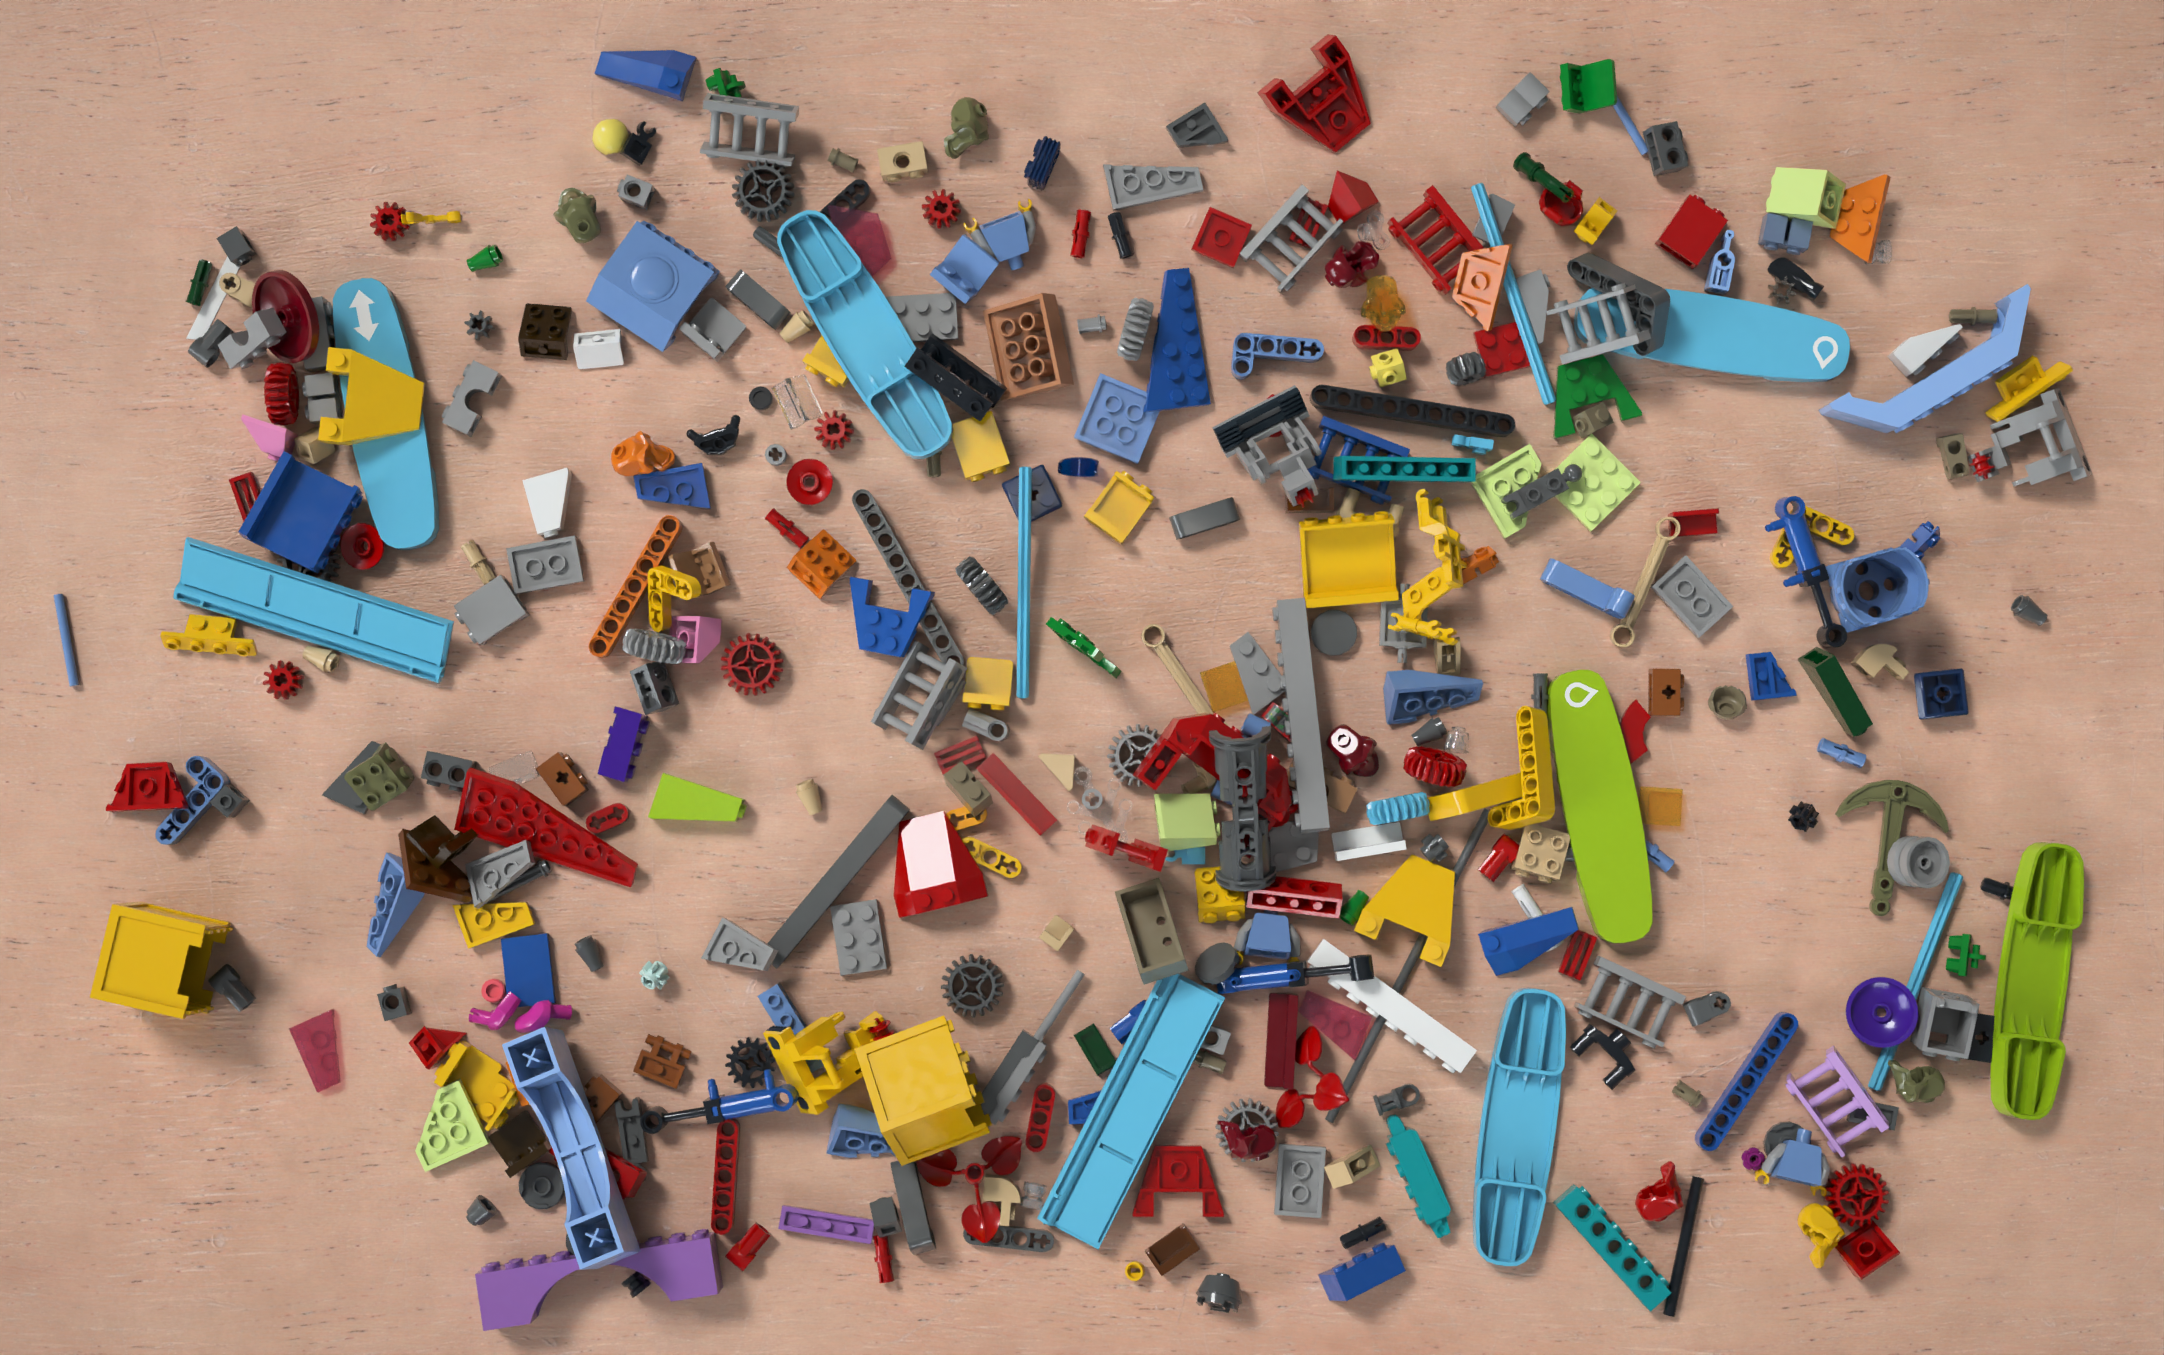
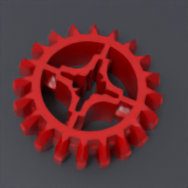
M289 363L270 364L264 378V396L268 418L274 425L286 426L293 424L297 420L298 410L300 409L299 385L296 371Z
M747 633V641H744L742 636H738L737 639L740 644L737 645L734 641H731L730 645L734 649L732 651L728 648L724 649V652L730 654L729 658L721 657V661L728 662V665L721 666V670L729 671V673L723 675V678H732L728 686L732 687L737 683L735 691L739 693L744 687V695L746 696L749 695L750 689H752L754 696H758V688L761 689L762 693H767L765 685L773 689L775 686L771 680L780 681V677L775 675L776 671L783 672V669L777 667V664L784 663V660L776 659V656H779L781 651H772L776 647L774 642L767 646L769 642L768 637H765L760 642V634H756L755 639L752 640L751 634ZM754 646L762 647L768 653L770 659H758ZM747 647L745 659L734 663L739 651ZM751 657L753 661L763 663L758 664L753 672L751 668L742 666L747 665ZM771 666L766 678L758 682L759 671L764 667ZM734 670H746L751 684L742 682Z
M1416 746L1409 748L1403 762V769L1407 774L1417 778V780L1433 785L1447 787L1461 785L1467 772V764L1459 756L1430 747Z
M1851 1163L1850 1171L1847 1166L1843 1165L1841 1167L1842 1174L1835 1170L1834 1175L1837 1178H1828V1181L1832 1183V1187H1825L1826 1191L1831 1192V1195L1824 1196L1825 1200L1832 1201L1827 1207L1831 1210L1835 1209L1833 1216L1835 1218L1839 1217V1222L1843 1224L1847 1221L1850 1227H1853L1855 1222L1858 1227H1863L1864 1221L1866 1224L1871 1225V1217L1879 1220L1880 1217L1877 1212L1884 1213L1886 1211L1881 1207L1882 1203H1889L1888 1200L1883 1198V1196L1889 1194V1191L1881 1189L1887 1185L1886 1181H1879L1882 1175L1880 1173L1874 1174V1168L1872 1167L1866 1170V1165L1860 1164L1857 1169L1856 1164ZM1859 1176L1865 1177L1871 1183L1873 1190L1863 1189L1862 1183L1859 1182ZM1849 1180V1187L1845 1191L1840 1192L1844 1183ZM1857 1191L1860 1193H1864L1860 1196H1857V1200L1852 1197H1849L1855 1195ZM1873 1199L1871 1205L1865 1210L1864 1205L1866 1201ZM1840 1201H1850L1855 1214L1846 1212Z

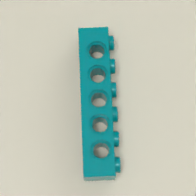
M1337 456L1333 459V480L1476 482V458Z
M1573 1184L1553 1202L1554 1205L1651 1312L1671 1294L1667 1288L1670 1284L1661 1274L1656 1276L1651 1269L1654 1266L1645 1256L1642 1259L1636 1253L1638 1248L1630 1239L1625 1241L1620 1234L1623 1231L1614 1221L1609 1223L1604 1216L1607 1213L1598 1203L1594 1206L1590 1202L1589 1198L1591 1195L1583 1186L1578 1188ZM1587 1205V1214L1582 1217L1578 1216V1207ZM1596 1223H1602L1603 1231L1599 1234H1594L1593 1226ZM1617 1240L1619 1242L1618 1249L1610 1252L1608 1249L1609 1243ZM1628 1258H1634L1635 1261L1631 1269L1624 1268V1262ZM1643 1276L1650 1277V1283L1646 1287L1640 1286V1279Z

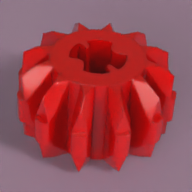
M942 189L940 196L934 190L932 191L933 199L930 196L925 197L929 204H922V209L927 211L923 214L924 219L930 218L928 222L930 226L934 225L937 221L938 229L942 228V223L944 222L946 227L950 228L949 220L956 223L958 218L954 214H961V209L956 208L960 201L953 200L955 196L953 192L946 197L945 189ZM942 205L945 208V213L941 214L940 211L935 210H938V206Z
M384 202V209L376 206L375 209L378 211V214L371 213L370 215L375 220L370 223L372 228H376L374 234L376 236L381 235L384 241H387L389 237L392 241H396V234L404 237L405 234L402 232V229L409 230L410 228L409 225L402 224L401 214H405L406 209L404 207L399 208L396 202H393L391 207L388 202ZM388 218H391L394 222L392 225L388 224Z
M834 410L832 418H830L829 414L825 412L824 416L827 420L817 419V422L822 427H814L815 432H822L816 436L817 441L824 439L822 443L824 448L831 442V450L836 449V443L843 449L844 444L842 440L851 442V438L846 434H854L853 429L847 428L852 425V421L847 420L844 422L846 419L845 413H842L838 418V412ZM838 425L839 427L837 428L840 432L838 434L833 433L832 436L829 435L831 433L829 428H835Z
M281 660L278 661L277 666L274 664L269 665L272 672H264V675L269 677V680L263 681V685H270L266 692L268 694L274 693L275 699H279L282 696L284 700H289L290 694L297 696L295 688H303L302 684H298V680L304 679L303 675H296L300 668H293V662L288 661L285 664ZM280 677L287 679V683L279 682Z

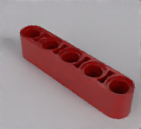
M735 1118L726 1119L724 1122H720L717 1127L711 1228L719 1235L728 1233L734 1226L740 1144V1123ZM725 1123H731L734 1126L735 1131L732 1135H728L723 1131ZM722 1147H730L733 1150V1156L725 1158L721 1152ZM722 1170H728L731 1173L732 1178L730 1181L726 1182L720 1178ZM719 1194H727L730 1197V1203L722 1205L718 1200ZM717 1218H726L729 1223L728 1227L720 1228L717 1225Z

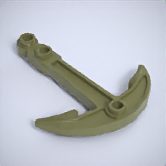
M1881 780L1867 783L1849 794L1835 813L1837 817H1840L1855 808L1869 805V802L1883 801L1884 803L1877 868L1874 870L1871 890L1873 899L1869 904L1870 911L1877 916H1884L1890 910L1888 900L1892 897L1894 880L1888 871L1887 858L1893 843L1900 837L1905 806L1909 805L1919 808V812L1933 820L1944 833L1949 831L1946 817L1940 805L1926 791L1911 783L1900 780ZM1897 787L1901 789L1899 796H1896L1894 793ZM1886 879L1888 881V886L1886 888H1882L1881 882L1882 880ZM1879 903L1885 905L1884 910H1878L1877 906Z

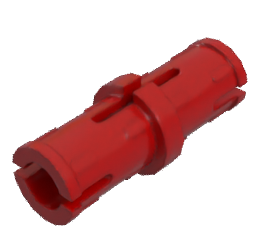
M1077 210L1075 228L1072 230L1073 244L1070 256L1075 258H1085L1087 238L1090 237V232L1088 231L1091 212L1088 210Z
M775 508L765 517L766 521L770 522L780 531L779 534L782 537L786 536L798 548L801 549L809 540L808 536L794 526L795 523L792 520L788 521ZM779 522H782L786 527H788L792 532H794L795 535L791 534Z
M878 1235L873 1236L876 1253L874 1260L877 1262L879 1283L893 1282L894 1276L891 1262L893 1255H890L888 1236L879 1238Z

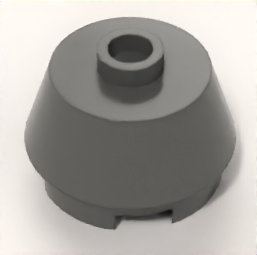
M1227 1274L1206 1275L1196 1292L1198 1295L1196 1303L1199 1306H1203V1302L1207 1303L1211 1307L1210 1310L1229 1313L1231 1308L1237 1313L1239 1304H1242L1240 1284L1238 1281L1231 1279V1276Z

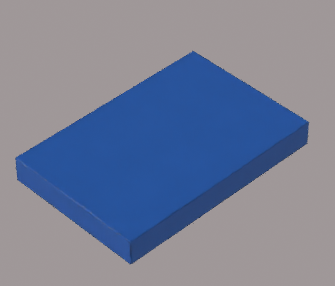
M549 934L502 938L501 946L506 993L508 994L510 991L521 999L518 1007L533 1006L543 1000L556 1003Z

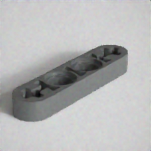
M999 1225L998 1229L1004 1234L1003 1240L994 1242L991 1239L988 1243H982L976 1238L971 1239V1235L967 1234L965 1229L963 1231L965 1241L973 1245L1047 1252L1054 1244L1052 1233L1044 1229ZM1017 1232H1023L1027 1236V1241L1022 1245L1014 1242L1013 1237ZM1030 1233H1035L1034 1238L1040 1239L1042 1235H1046L1050 1243H1046L1045 1247H1041L1040 1242L1033 1241L1034 1246H1029L1031 1241Z

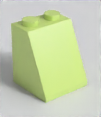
M1776 167L1775 175L1771 179L1770 197L1766 201V212L1787 216L1788 221H1791L1792 218L1812 221L1815 226L1836 229L1846 184L1828 170Z
M1154 794L1160 847L1168 849V851L1217 845V837H1221L1219 823H1214L1213 815H1217L1216 801H1211L1210 794Z

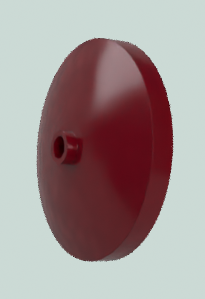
M284 270L264 273L258 278L253 289V314L256 311L274 308L286 330V333L279 338L280 342L268 349L277 358L287 363L307 360L315 352L319 341V320L313 300L305 286L293 274Z

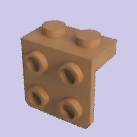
M709 542L692 551L674 553L669 556L671 569L695 577L701 585L700 596L709 595L731 585L714 542Z

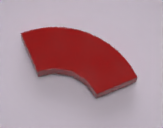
M1636 699L1627 707L1620 721V728L1630 765L1648 751L1644 743L1643 731L1645 724L1651 717Z

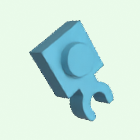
M1454 434L1451 445L1472 449V453L1486 455V452H1490L1493 449L1494 440Z
M1205 846L1174 850L1175 854L1173 857L1165 858L1169 862L1182 858V864H1205Z

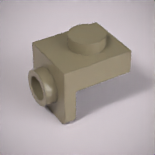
M1604 402L1572 417V421L1581 438L1614 423Z

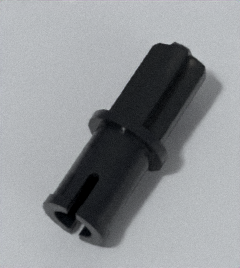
M1111 213L1108 215V220L1113 233L1112 240H1115L1120 259L1131 257L1134 253L1128 238L1129 232H1126L1121 213Z
M1986 877L1982 880L1980 886L1982 891L2000 896L2001 900H2011L2013 886H2010L2009 882L2001 883Z
M1379 1216L1362 1226L1359 1224L1358 1228L1340 1236L1342 1246L1348 1249L1364 1240L1367 1242L1368 1238L1386 1231L1385 1224L1375 1228L1376 1225L1383 1222L1381 1217Z

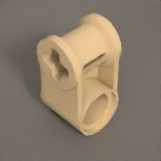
M233 273L222 275L219 281L221 290L252 308V294L255 283ZM229 281L234 282L236 287H229L227 284Z

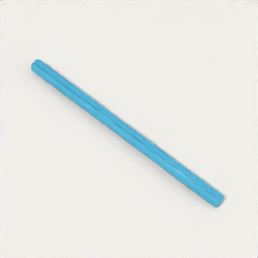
M1484 184L1473 185L1471 190L1490 247L1504 245ZM1509 261L1503 285L1544 404H1550L1555 402L1556 398Z
M1031 467L1019 468L1017 698L1029 697Z
M1951 872L1906 986L1913 994L1915 1000L1918 997L1963 881V876L1955 872ZM1899 1044L1882 1048L1868 1087L1876 1091L1882 1090L1890 1069L1888 1060L1894 1059Z

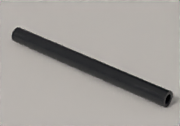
M1692 1176L1668 1288L1671 1294L1666 1298L1663 1312L1664 1315L1675 1317L1704 1182V1178Z

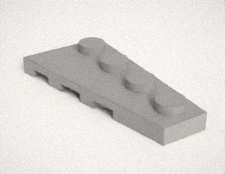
M1103 164L1113 211L1203 192L1199 167H1141Z

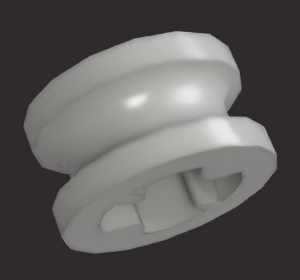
M772 444L765 451L766 460L771 465L779 466L786 460V451L779 444ZM773 449H777L779 453H782V457H778V461H774L773 457L769 456L770 452L773 453Z
M1088 789L1082 795V803L1088 809H1097L1102 804V794L1096 789ZM1094 792V795L1099 797V802H1095V806H1090V803L1085 801L1086 795L1089 797L1088 793Z

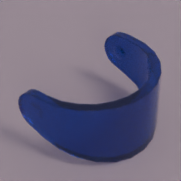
M1071 457L1062 459L1058 463V473L1061 475L1075 477L1098 476L1099 461L1096 459Z

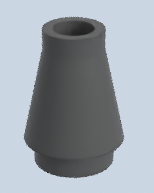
M2018 596L2011 606V611L2014 612L2015 616L2033 622L2038 626H2041L2048 616L2029 596Z
M1437 717L1436 719L1431 718L1411 735L1416 745L1420 746L1444 738L1443 735L1448 732L1441 719Z
M591 935L575 943V951L591 972L604 966L601 961L596 939L593 940Z

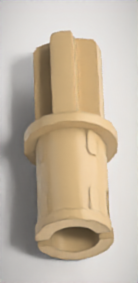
M470 540V544L466 542L461 546V549L470 561V567L474 568L482 583L486 585L495 579V576L486 563L487 558L482 556L475 541Z

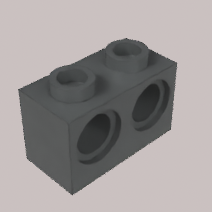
M1677 121L1654 125L1643 131L1653 176L1679 172L1688 166V155L1683 147L1682 131ZM1662 133L1667 137V141L1664 140ZM1668 156L1671 157L1673 164L1668 160Z
M647 663L630 671L645 715L663 712L679 704L665 663Z
M427 751L421 778L426 779V784L440 787L441 783L450 785V790L462 792L467 770L470 767L475 769L477 762ZM436 763H439L442 767V772L438 776L432 773V767ZM459 768L463 769L465 773L462 781H457L454 776L455 771Z

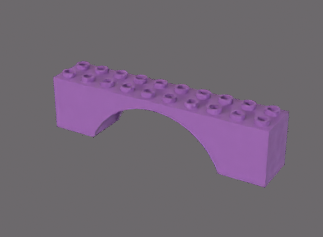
M708 1229L696 1230L689 1236H686L685 1232L675 1233L668 1239L663 1240L662 1236L651 1237L644 1243H639V1240H637L640 1252L609 1264L627 1267L644 1274L659 1285L671 1302L716 1295L723 1288L715 1232H709ZM560 1251L549 1258L546 1257V1254L532 1256V1259L528 1261H523V1258L509 1260L504 1265H500V1261L487 1263L486 1266L481 1267V1270L475 1274L483 1331L531 1324L539 1316L544 1299L556 1282L580 1269L575 1254L570 1255L569 1251Z

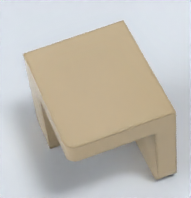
M314 427L294 438L299 459L313 464L335 452L334 444H327L318 440V427Z
M1055 915L1039 938L1056 951H1059L1074 930V927Z

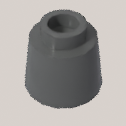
M478 1195L468 1208L466 1218L474 1226L482 1225L496 1215L497 1210L490 1200L482 1195Z

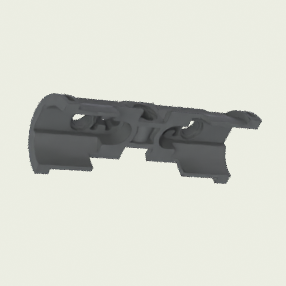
M1271 726L1262 727V730L1251 738L1231 739V737L1221 735L1217 730L1209 731V741L1215 750V771L1220 777V799L1224 802L1231 801L1233 820L1222 821V840L1219 841L1220 870H1215L1216 882L1221 887L1233 891L1260 890L1270 886L1276 880V866H1271L1268 818H1258L1257 805L1259 799L1267 797V743L1271 740ZM1247 768L1251 773L1247 778H1240L1237 775L1238 771ZM1242 785H1246L1248 795L1246 797H1242ZM1245 834L1250 836L1249 847H1245L1243 839ZM1246 854L1254 856L1253 862L1249 864L1243 863L1241 858Z

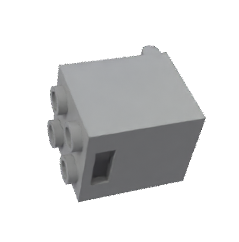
M1921 987L1918 1002V1020L1910 1041L1917 1046L1918 1050L1923 1051L1922 1054L1937 1057V1054L1946 1055V1059L1960 1061V1058L1968 1059L1980 1004L1968 995ZM1930 1031L1947 1034L1946 1043L1929 1040Z

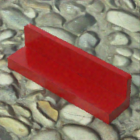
M994 753L976 768L1040 836L1057 821Z

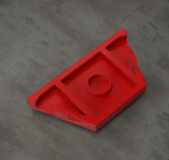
M169 762L126 764L122 772V778L114 789L117 792L112 804H107L106 811L109 812L188 809V803L174 767Z

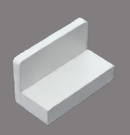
M614 329L574 334L573 349L578 369L623 365L621 330Z

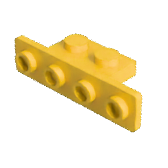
M2032 355L1995 381L2003 400L1985 412L1987 417L1997 422L2008 418L2012 412L2027 405L2031 399L2046 392L2056 382L2065 379L2073 371L2072 367L2059 361L2046 371H2043L2038 358Z
M189 614L184 633L162 631L160 635L164 647L171 650L182 649L194 652L237 654L243 657L257 655L254 640L234 638L237 627L235 618Z

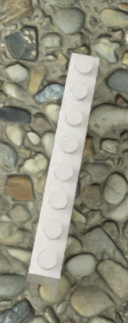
M1323 939L1307 962L1311 964L1309 968L1349 964V957ZM1350 974L1328 976L1330 978L1328 980L1329 984L1338 990L1343 987L1349 992L1346 996L1358 1004L1361 1000L1368 1006L1365 1010L1376 1018L1379 1014L1387 1019L1384 1024L1395 1032L1398 1028L1406 1033L1403 1038L1414 1046L1417 1042L1425 1047L1423 1052L1432 1059H1435L1436 1056L1444 1061L1442 1066L1451 1073H1454L1456 1070L1461 1073L1476 1053V1049L1374 976V979L1351 981Z

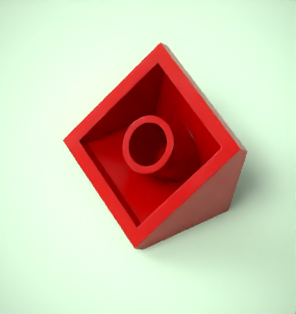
M1873 1220L1871 1225L1865 1223L1863 1227L1858 1228L1840 1240L1835 1247L1851 1273L1861 1280L1900 1254L1899 1250Z

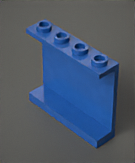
M283 451L238 532L244 539L318 574L320 569L326 567L331 549L337 547L342 529L348 527L352 511L361 504L362 492L358 486L350 487L296 461L291 454Z

